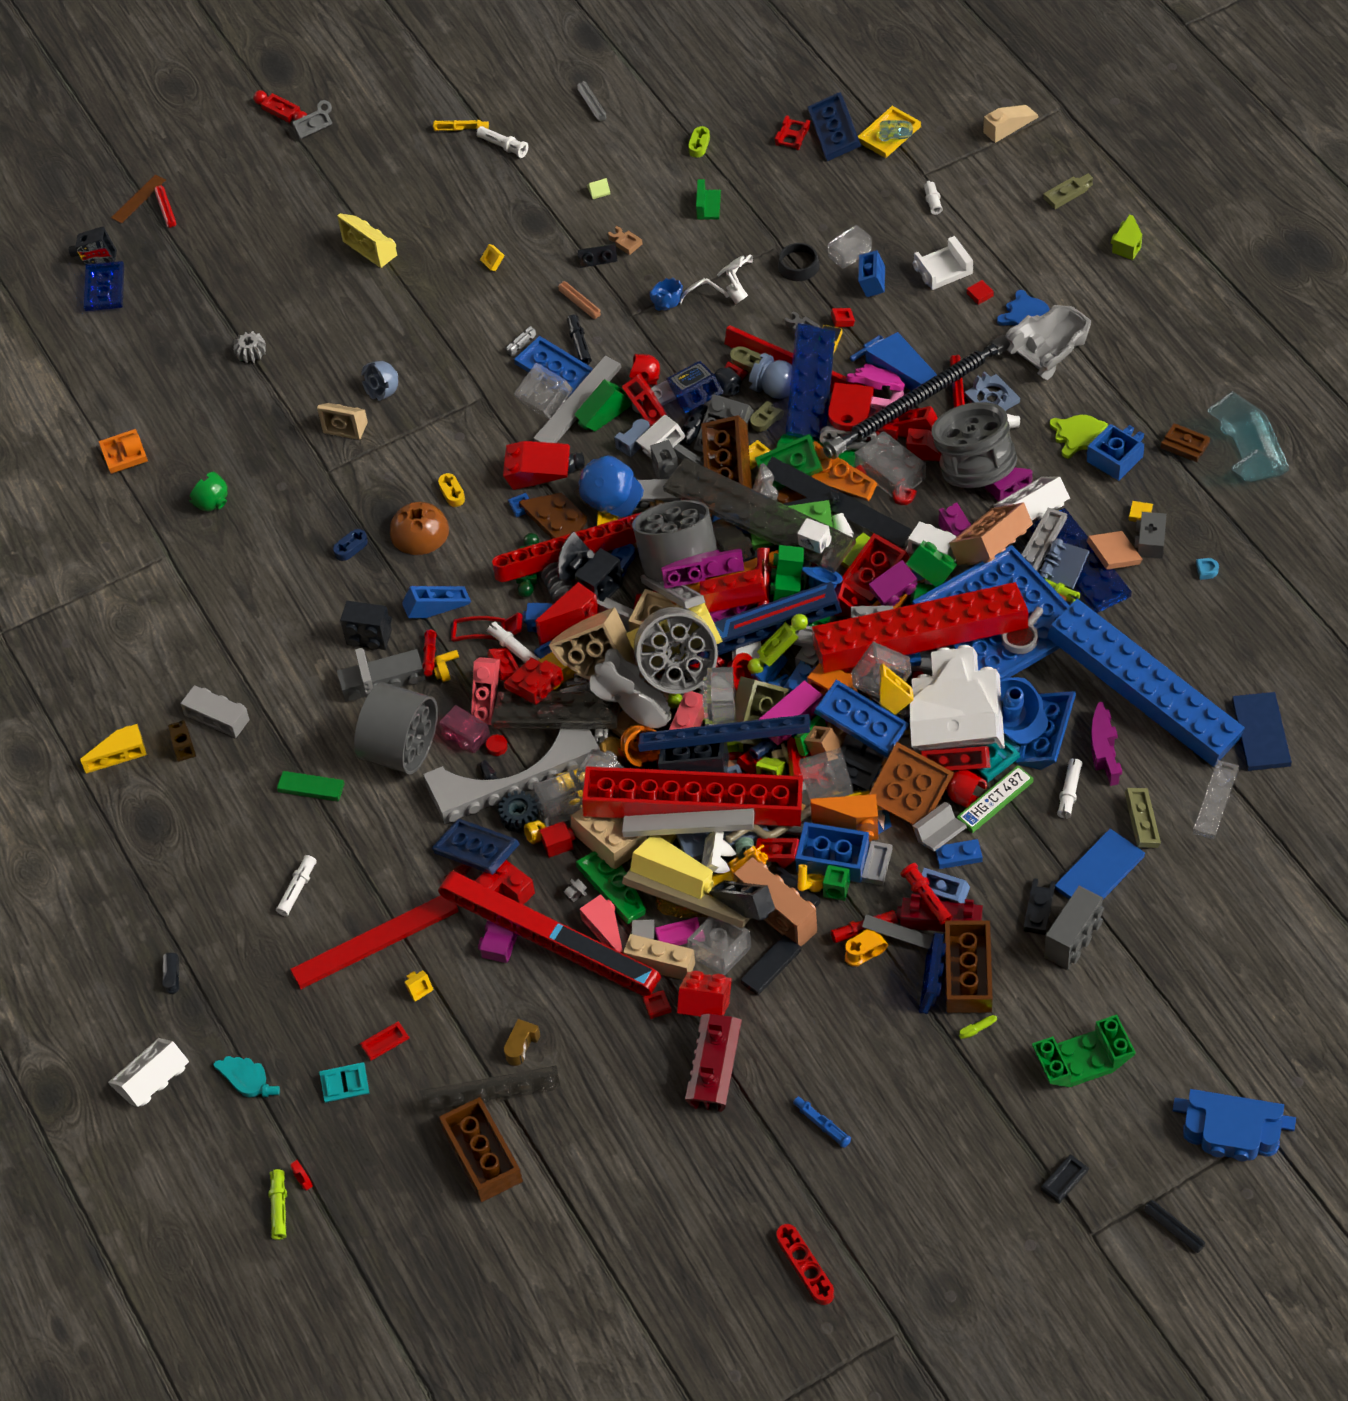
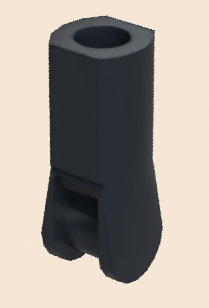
M166 953L163 955L162 983L169 994H175L179 990V957L177 953Z

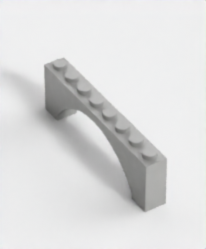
M577 711L560 718V732L551 749L535 765L519 774L494 780H476L450 773L443 766L423 774L426 787L444 823L455 822L461 817L477 813L479 810L490 805H496L502 801L503 797L507 798L508 793L514 795V791H518V794H520L521 791L535 789L539 785L552 781L556 774L578 768L581 769L600 761V748L581 712Z

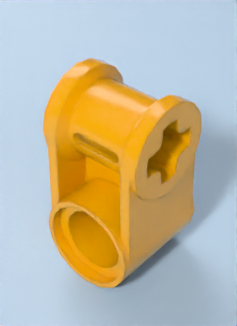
M866 929L861 934L847 941L845 945V961L850 966H860L871 958L882 954L888 947V943L879 932Z

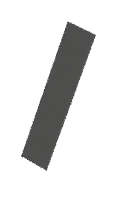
M869 915L865 916L862 926L864 928L941 954L944 952V940Z

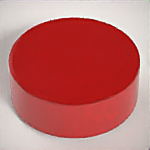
M499 734L490 736L486 741L488 753L493 756L503 755L508 749L506 738Z

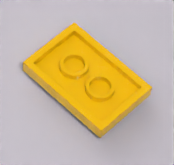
M891 106L858 135V138L863 146L887 158L921 127V121Z

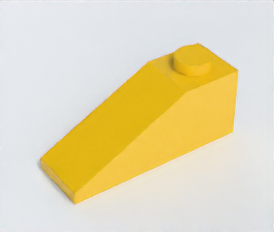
M138 725L126 726L116 730L83 756L81 763L85 773L147 755Z

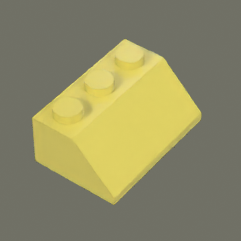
M337 215L343 242L371 262L382 268L397 256L396 244L393 239L384 236L380 230L371 227L367 221L353 215Z

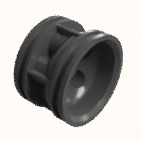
M988 402L968 403L945 412L935 421L932 426V436L936 449L942 453L939 463L943 478L949 484L961 488L982 487L1001 480L1014 469L1017 463V454L1009 433L1010 425L1007 413L1002 407Z

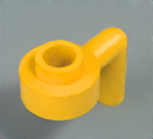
M457 650L435 657L434 662L437 667L434 668V673L437 680L441 679L442 682L451 680L445 662L459 658Z
M798 865V890L804 891L809 889L811 892H820L823 889L825 876L820 874L807 875V865Z

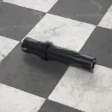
M569 315L566 319L570 329L569 335L574 341L579 360L589 365L592 359L584 338V329L581 327L577 315Z

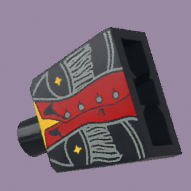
M104 226L79 233L76 245L69 246L70 256H80L85 265L115 264L117 249Z

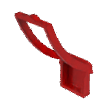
M517 612L506 619L491 616H471L454 619L451 629V640L454 642L466 639L497 640L494 636L487 634L456 637L457 623L476 620L501 622V627L505 631L516 635L521 632L523 615Z

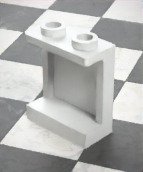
M955 236L948 238V247L923 257L919 252L914 253L913 267L917 272L919 271L924 283L928 284L932 290L973 274V260Z

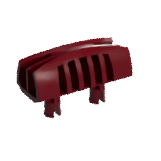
M715 1014L701 1015L698 1030L700 1036L696 1040L698 1046L694 1051L695 1060L692 1061L693 1070L690 1071L691 1081H688L685 1096L686 1102L693 1108L697 1109L700 1102H704L707 1110H709L711 1103L718 1104L719 1112L725 1109L742 1023L741 1019Z

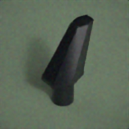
M484 760L480 765L483 779H499L496 777L497 772Z

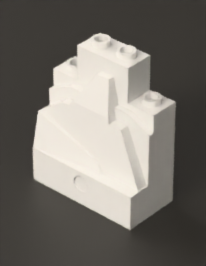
M961 645L958 649L939 648L937 651L931 652L932 676L923 674L919 675L918 678L912 679L914 698L910 703L912 748L920 755L921 751L997 743L1000 749L1005 748L1000 675L998 671L992 667H983L978 671L977 652L969 645Z

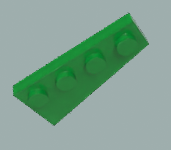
M595 851L576 861V867L606 900L609 899L614 904L615 911L627 924L645 915L646 909L636 889L622 884L623 877L627 874L622 865L616 869L611 868Z

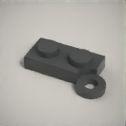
M327 100L320 101L317 105V111L291 123L299 139H303L333 124L328 115L332 109L330 102ZM321 105H326L328 109L323 111Z

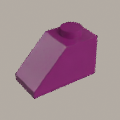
M1014 467L1007 476L995 483L986 485L985 488L999 502L1032 483L1033 471L1031 469Z

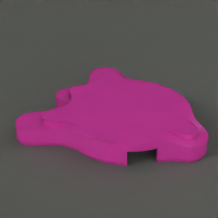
M865 364L864 368H858L855 370V373L847 374L848 382L873 386L879 390L882 389V386H890L889 390L903 391L905 386L897 374L886 369L877 368L871 364Z

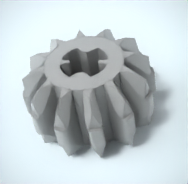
M245 331L244 335H238V339L234 340V354H236L239 361L244 360L246 364L249 361L254 363L256 359L261 360L262 355H265L266 343L260 333L255 334L252 331L248 334Z

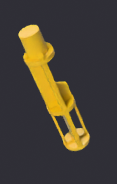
M435 120L433 122L434 131L478 130L480 126L489 129V122H482L481 120Z

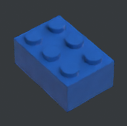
M804 822L796 854V872H798V865L804 864L807 865V874L825 876L828 865L850 869V881L861 883L869 850V832Z

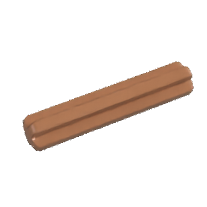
M563 281L559 284V291L590 317L596 319L601 315L599 308L567 282Z

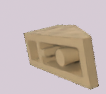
M1027 105L998 108L984 116L983 133L996 143L1038 118V114Z

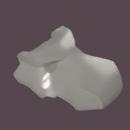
M1054 305L1042 316L1036 315L1031 317L1028 315L1018 325L1010 328L1005 335L1006 339L1010 342L1007 351L1011 354L1016 352L1039 369L1038 375L1048 380L1053 376L1056 365L1065 359L1074 347L1085 344L1091 320L1072 306Z
M617 649L607 650L605 661L595 665L596 675L590 677V690L605 701L618 702L632 719L649 728L665 726L670 721L672 712L669 711L670 707L666 697H664V693L645 683V679L640 677L639 667L626 661Z

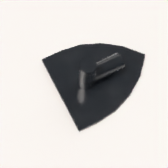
M574 531L564 542L558 557V580L575 579L576 571L583 567L590 558L594 557V552L585 545Z

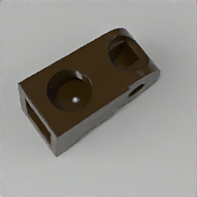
M185 720L169 724L170 736L178 762L196 757Z

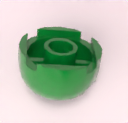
M214 471L207 474L209 478L205 481L201 479L189 496L192 498L189 502L202 511L209 512L217 508L221 509L227 502V484Z

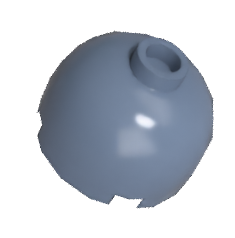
M374 361L363 367L361 376L364 375L365 381L362 382L363 387L372 399L377 398L378 401H381L394 394L398 387V373L389 363Z

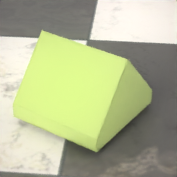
M607 178L587 185L592 199L610 195Z

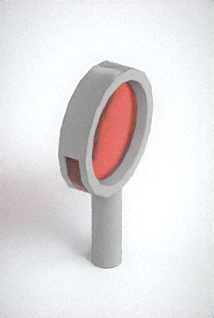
M1036 607L1028 618V628L1002 634V644L1008 651L1016 654H1025L1036 647L1038 632L1034 624L1043 613L1041 607Z

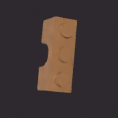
M828 722L827 727L814 726L804 742L813 759L831 761L844 742L847 733Z

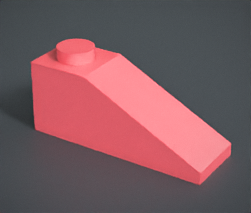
M600 894L580 908L581 920L602 944L623 953L614 912L616 908L609 899L606 900Z

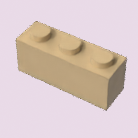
M630 934L623 954L657 970L660 975L684 980L687 972L693 971L695 965L694 949Z

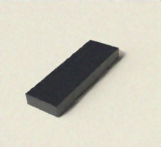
M783 935L741 979V983L756 995H759L802 951L801 946L786 935Z

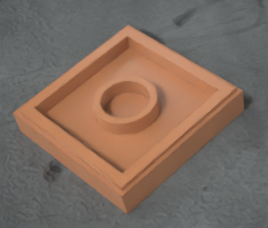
M1123 531L1092 535L1087 539V543L1106 570L1139 565L1142 561L1141 556Z

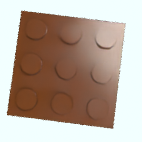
M896 742L868 795L876 794L878 807L914 825L936 808L954 772Z

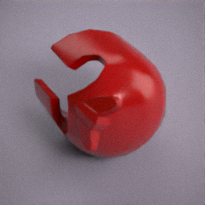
M634 354L629 378L632 379L641 373L648 385L656 386L660 375L658 360L652 355Z
M960 770L953 774L948 783L947 794L953 802L968 808L979 798L973 794L976 786L987 789V783L984 779L968 770Z

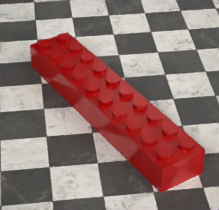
M1016 582L813 626V646L823 673L1026 629L1028 628V608Z
M586 766L582 798L583 817L624 818V816L754 808V824L801 827L803 776Z

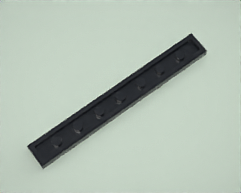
M773 456L763 472V475L807 498L831 493V490L838 491ZM838 491L841 503H837V506L834 504L830 505L831 511L837 514L843 513L844 517L902 548L904 547L912 529Z

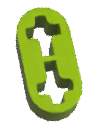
M700 126L694 129L688 146L689 154L692 157L698 158L705 154L710 141L708 128Z

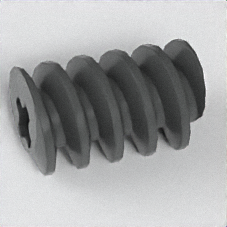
M558 562L550 563L541 573V578L547 587L553 603L558 601L573 587L571 580H558Z

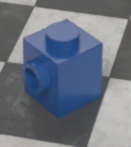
M527 603V611H523V623L527 624L528 632L537 633L535 620L549 609L552 603Z

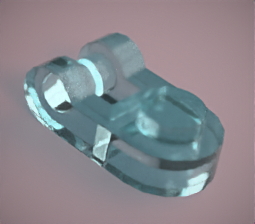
M904 120L881 121L879 139L884 142L890 139H907L913 133V126L910 122Z

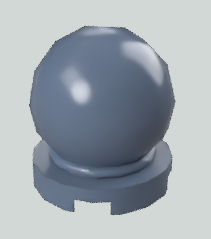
M766 353L761 354V361L759 364L755 363L749 378V382H752V385L749 388L756 392L764 390L767 395L775 399L788 398L798 387L799 376L795 367L786 361H774L773 356Z

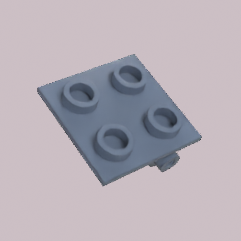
M1055 538L1051 542L1052 546L1049 552H1047L1043 567L1039 570L1040 575L1057 584L1063 583L1066 587L1074 589L1089 550L1063 543V540Z

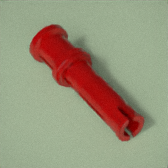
M912 863L905 867L900 875L902 878H906L912 886L911 890L921 896L941 925H944L945 921H950L953 916L930 888L928 878L923 877L918 870V865Z

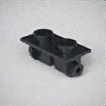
M615 243L578 250L580 268L617 262Z

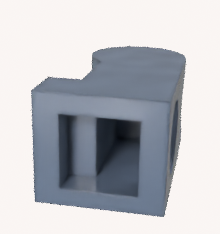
M639 419L633 423V427L625 434L619 432L615 436L616 448L632 457L641 448L636 440L650 428L649 422Z

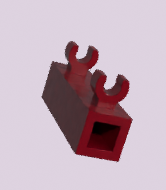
M911 894V898H903L902 906L897 908V919H901L902 927L945 932V924H940L924 900L920 899L919 894ZM965 899V904L941 901L953 916L950 921H982L983 905H975L974 900Z

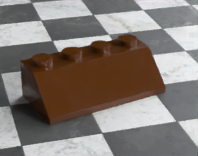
M739 415L702 423L706 498L725 501L752 498L747 423Z

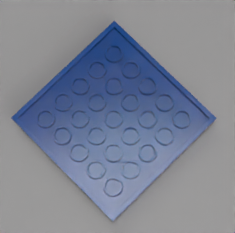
M1013 545L1007 547L1005 551L996 554L994 560L987 563L982 561L912 602L913 605L1016 582L1028 608V618L1036 607L1043 609V613L1034 624L1038 632V643L1032 651L1025 654H1016L1008 651L1002 644V634L949 645L951 649H958L961 645L973 647L977 652L978 671L983 667H992L998 671L1000 680L1017 674L1060 649L1059 646L1047 638L1051 624L1070 606ZM1023 629L1008 632L1006 636L1007 641L1016 646H1025L1033 641V635Z

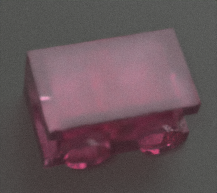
M457 705L440 721V725L444 728L441 733L447 740L455 741L462 749L469 750L474 754L490 737L488 724Z

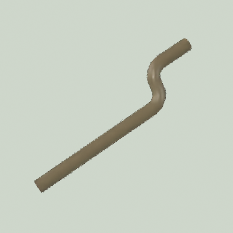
M833 790L823 798L834 797L833 795H837L839 792ZM811 805L801 811V822L811 816ZM754 824L753 830L733 831L726 835L725 839L728 843H732L748 832L755 833L763 839L777 838L794 826H778L772 831H765Z

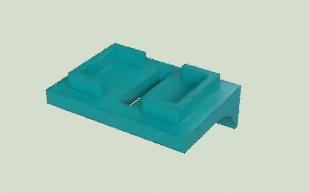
M364 1062L319 1071L325 1103L370 1094ZM341 1072H345L348 1092H344Z

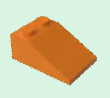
M876 794L811 799L812 823L869 832V842L878 840Z

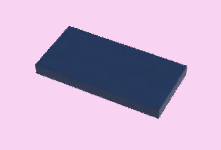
M841 92L807 107L827 161L861 146Z
M1275 692L1233 696L1232 703L1236 720L1245 727L1241 735V743L1248 771L1291 767V757Z
M458 819L432 847V850L435 854L493 875L520 844L515 838Z

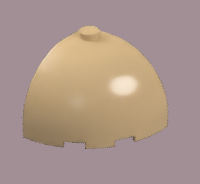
M615 607L571 626L555 637L549 644L554 655L564 666L567 665L570 669L577 672V675L590 680L592 675H596L595 665L605 661V655L609 649H617L626 661L635 665L633 649L626 635L627 631Z

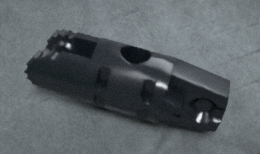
M700 405L684 423L681 430L686 437L679 444L684 442L685 445H691L698 436L708 409L707 405Z

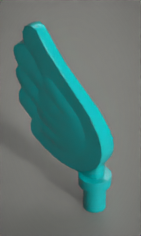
M226 1056L223 1061L217 1060L214 1063V1068L225 1076L243 1096L251 1098L260 1094L263 1097L280 1094L279 1086H269V1084H266V1074L263 1066L260 1063L254 1064L250 1058L242 1059L240 1057Z

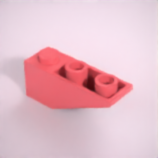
M479 657L474 661L471 723L492 725L499 681L500 659Z

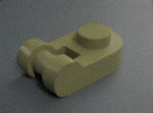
M736 347L730 353L732 364L747 370L749 374H751L754 364H759L762 359L760 358L761 354L745 347Z
M769 401L765 402L752 414L750 418L751 428L760 432L767 430L773 423L782 419L784 411L780 408H775L774 404Z

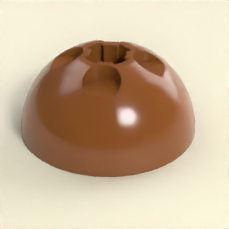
M412 502L403 506L396 512L390 524V538L394 546L398 550L411 555H423L435 551L446 541L449 534V524L443 512L427 502Z

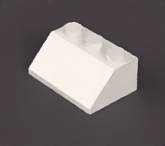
M1040 477L993 506L996 508L1024 502L1032 521L1036 518H1042L1048 507L1052 509L1062 507L1064 501L1070 499L1060 477Z
M158 1038L108 1083L131 1105L137 1107L144 1106L151 1100L153 1093L164 1089L168 1085V1080L171 1077L181 1074L189 1061L173 1041Z

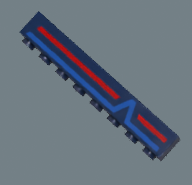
M832 581L714 622L723 641L717 644L718 655L771 637L785 622L791 625V620L796 614L805 615L809 624L841 613L842 610ZM702 651L697 656L707 658L708 651ZM693 659L688 663V666L698 663L699 661Z

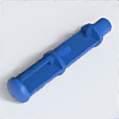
M799 1096L795 1098L793 1104L800 1109V1113L808 1117L823 1132L840 1144L842 1148L849 1145L851 1137L839 1129L833 1121L824 1115H820L811 1107L809 1101H804Z

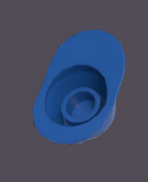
M826 567L802 568L809 575L808 585L810 588L832 581L835 589L837 584L843 580L838 572Z

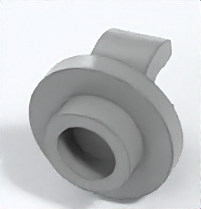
M571 879L570 882L573 885L564 891L573 902L580 897L581 893L584 896L587 895L585 892L587 887L579 879L576 881Z

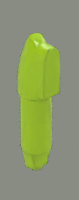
M991 1015L960 1030V1039L972 1037L997 1021V1016Z

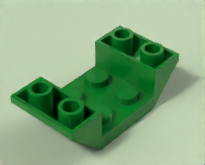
M1118 1015L1096 1021L1095 1031L1060 1043H1056L1053 1036L1032 1043V1047L1049 1083L1065 1087H1073L1111 1074L1136 1054Z

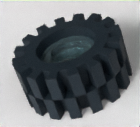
M514 791V795L508 793L507 798L503 797L502 802L499 803L498 809L501 823H503L505 828L509 827V831L513 832L514 828L516 832H520L522 828L524 831L525 824L537 821L539 817L535 798L531 797L529 793L525 795V791H521V794H518V791ZM515 809L524 810L520 814L519 812L514 813Z

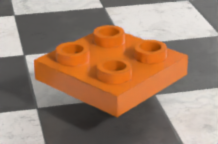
M136 429L99 441L110 474L148 461Z

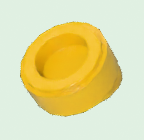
M539 820L524 825L525 836L531 844L542 840L538 826L542 829L545 828V825Z

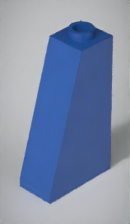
M899 332L866 348L867 364L897 374L905 384L904 387L911 391L937 375Z

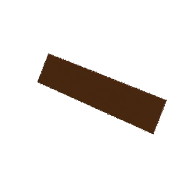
M155 174L111 218L123 223L155 192L154 188L162 185L166 179Z

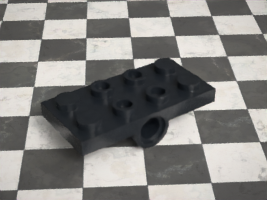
M898 713L896 714L897 717H899L902 720H905L904 716ZM847 733L829 775L858 789H871L886 757Z

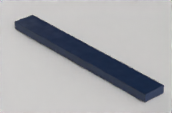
M809 714L640 733L638 747L639 752L810 733Z

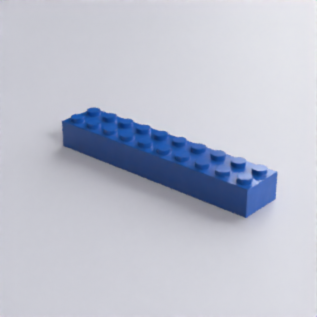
M1078 598L1051 624L1047 635L1048 639L1214 767L1240 740L1245 729L1244 726Z

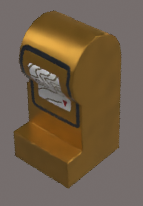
M520 1019L517 1020L504 1047L506 1060L510 1065L518 1066L525 1061V1052L530 1042L537 1043L540 1038L539 1026Z

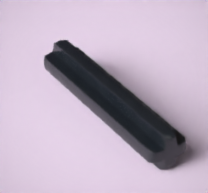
M1150 1200L1146 1204L1144 1211L1194 1252L1199 1253L1204 1248L1205 1241L1154 1200Z

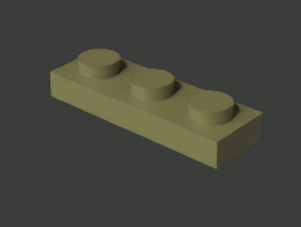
M1127 788L1125 797L1137 847L1158 848L1161 841L1148 788Z

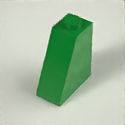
M604 379L574 415L579 419L578 424L586 430L589 428L596 432L631 407L633 402L623 388Z

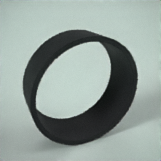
M806 243L787 245L780 252L778 270L788 280L805 281L816 275L819 270L820 264L817 252ZM793 252H805L815 258L814 262L804 269H792L782 262L785 256Z

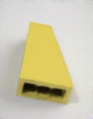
M658 835L650 836L633 852L630 871L698 899L709 893L713 887V871Z

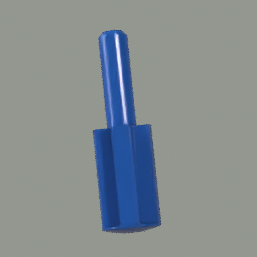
M878 335L863 345V349L850 356V360L853 362L866 354V348L884 338Z

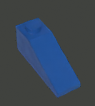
M410 586L402 605L408 618H428L469 605L471 600L465 586Z

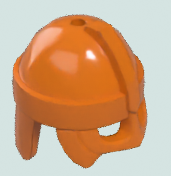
M634 725L624 731L620 739V749L630 763L642 767V762L658 760L660 750L639 752L638 747L640 733L655 732L656 730L644 725Z

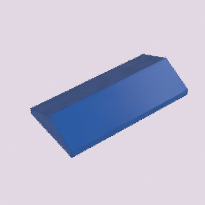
M1074 691L1039 694L1048 719V727L1039 738L1026 745H1021L1019 751L1020 758L1016 761L1018 765L1042 770L1056 763L1076 696Z

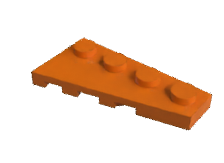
M814 441L823 471L811 477L844 494L869 502L877 486L876 481L839 457L836 459L828 458L823 452L824 447Z

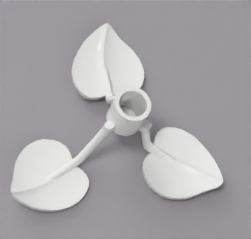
M748 255L745 258L744 256L736 258L717 274L719 277L726 271V275L730 278L732 284L726 287L727 292L709 279L703 278L684 291L679 303H682L688 292L706 283L723 293L726 298L730 296L735 304L739 303L748 295L739 283L736 271L744 264L753 263L752 255Z

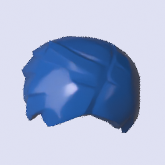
M665 278L662 282H658L649 291L650 299L654 303L656 310H667L676 307L680 302L683 285L679 280H675V278Z

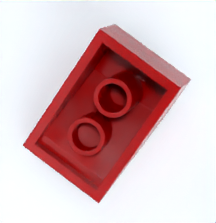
M521 441L506 445L503 477L513 490L567 478L570 446L569 444Z
M873 533L843 575L842 581L862 597L873 602L876 598L870 592L869 583L901 560L906 564L910 557L905 550Z
M578 582L538 617L535 622L539 645L542 646L548 641H552L571 626L598 614L596 594Z

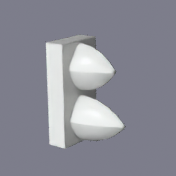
M723 831L712 832L705 838L702 864L715 873L730 871V868L721 856L729 857L736 855L734 849L723 840Z

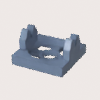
M983 372L982 378L979 375L976 376L973 387L965 391L964 395L971 403L979 402L977 395L979 392H982L985 396L984 400L980 402L999 405L1005 411L1020 403V397L997 374L990 377L986 372ZM989 386H996L1001 390L990 392L987 388ZM996 396L997 399L995 402H990L987 400V397Z

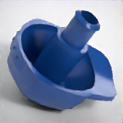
M613 456L593 459L581 472L579 480L580 497L600 513L628 517L643 497V487L634 477L633 471Z
M1009 677L1000 680L1004 735L1019 745L1031 743L1039 738L1048 727V719L1043 709L1042 698L1025 678Z

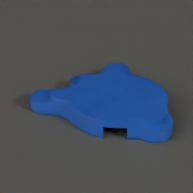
M1018 290L1015 296L1016 299L1006 305V309L1010 313L999 315L997 323L1000 326H1016L1026 316H1042L1050 308L1044 301L1028 296L1024 290Z

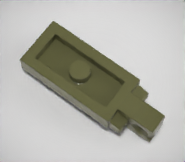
M1089 173L1081 178L1073 176L1045 192L1044 200L1054 209H1057L1085 193L1093 185V177Z

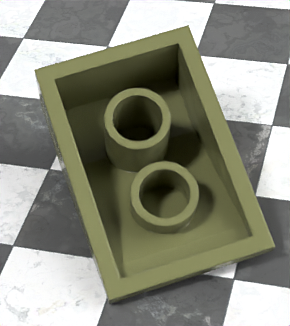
M741 676L735 696L736 722L759 720V718L787 696L789 689ZM762 738L740 740L737 742L755 746L762 741Z

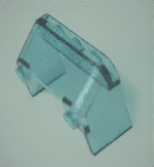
M1233 391L1208 409V413L1220 420L1222 432L1234 438L1242 460L1231 468L1241 475L1245 481L1253 482L1281 476L1289 471V466L1270 422L1260 409Z

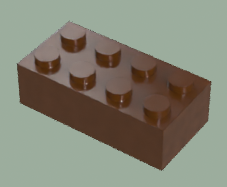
M945 921L947 1013H992L990 921Z
M481 1097L439 1116L442 1130L481 1202L523 1182L520 1168Z

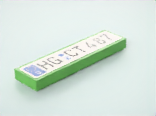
M1015 767L960 813L957 819L965 823L967 829L974 833L1031 785L1033 777L1021 767Z

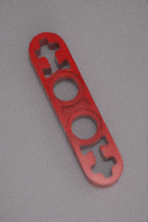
M781 1225L776 1234L777 1242L812 1298L820 1305L831 1303L834 1299L833 1285L793 1225ZM783 1233L791 1234L792 1246H790V1242L786 1237L783 1238ZM796 1250H802L806 1253V1256L801 1260H797L792 1254ZM808 1269H815L818 1275L813 1279H809L804 1273ZM819 1282L823 1291H827L828 1296L819 1295V1287L817 1286Z

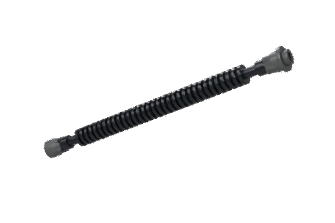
M1005 335L998 336L982 352L974 351L852 427L850 434H844L841 437L837 436L831 441L827 440L824 442V454L828 458L836 459L840 453L846 450V447L852 444V441L855 439L863 440L983 365L985 358L1004 352L1010 346V342L1006 339Z

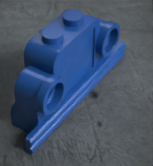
M1190 1089L1189 1100L1174 1098L1173 1111L1186 1113V1121L1183 1127V1136L1186 1141L1195 1145L1201 1144L1202 1149L1214 1157L1226 1156L1238 1161L1255 1159L1258 1154L1272 1156L1279 1149L1281 1129L1295 1131L1296 1117L1283 1115L1284 1104Z

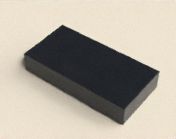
M1070 1154L1041 1186V1191L1060 1204L1088 1173L1089 1167Z

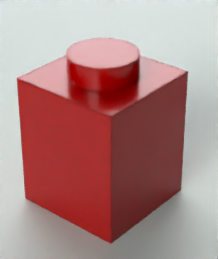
M564 821L540 829L542 843L549 858L573 850L572 841L575 840L572 829H567Z

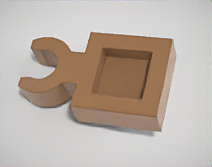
M618 226L615 227L616 234L608 233L609 240L615 242L616 247L628 255L632 254L642 245L641 238L630 231L624 234Z

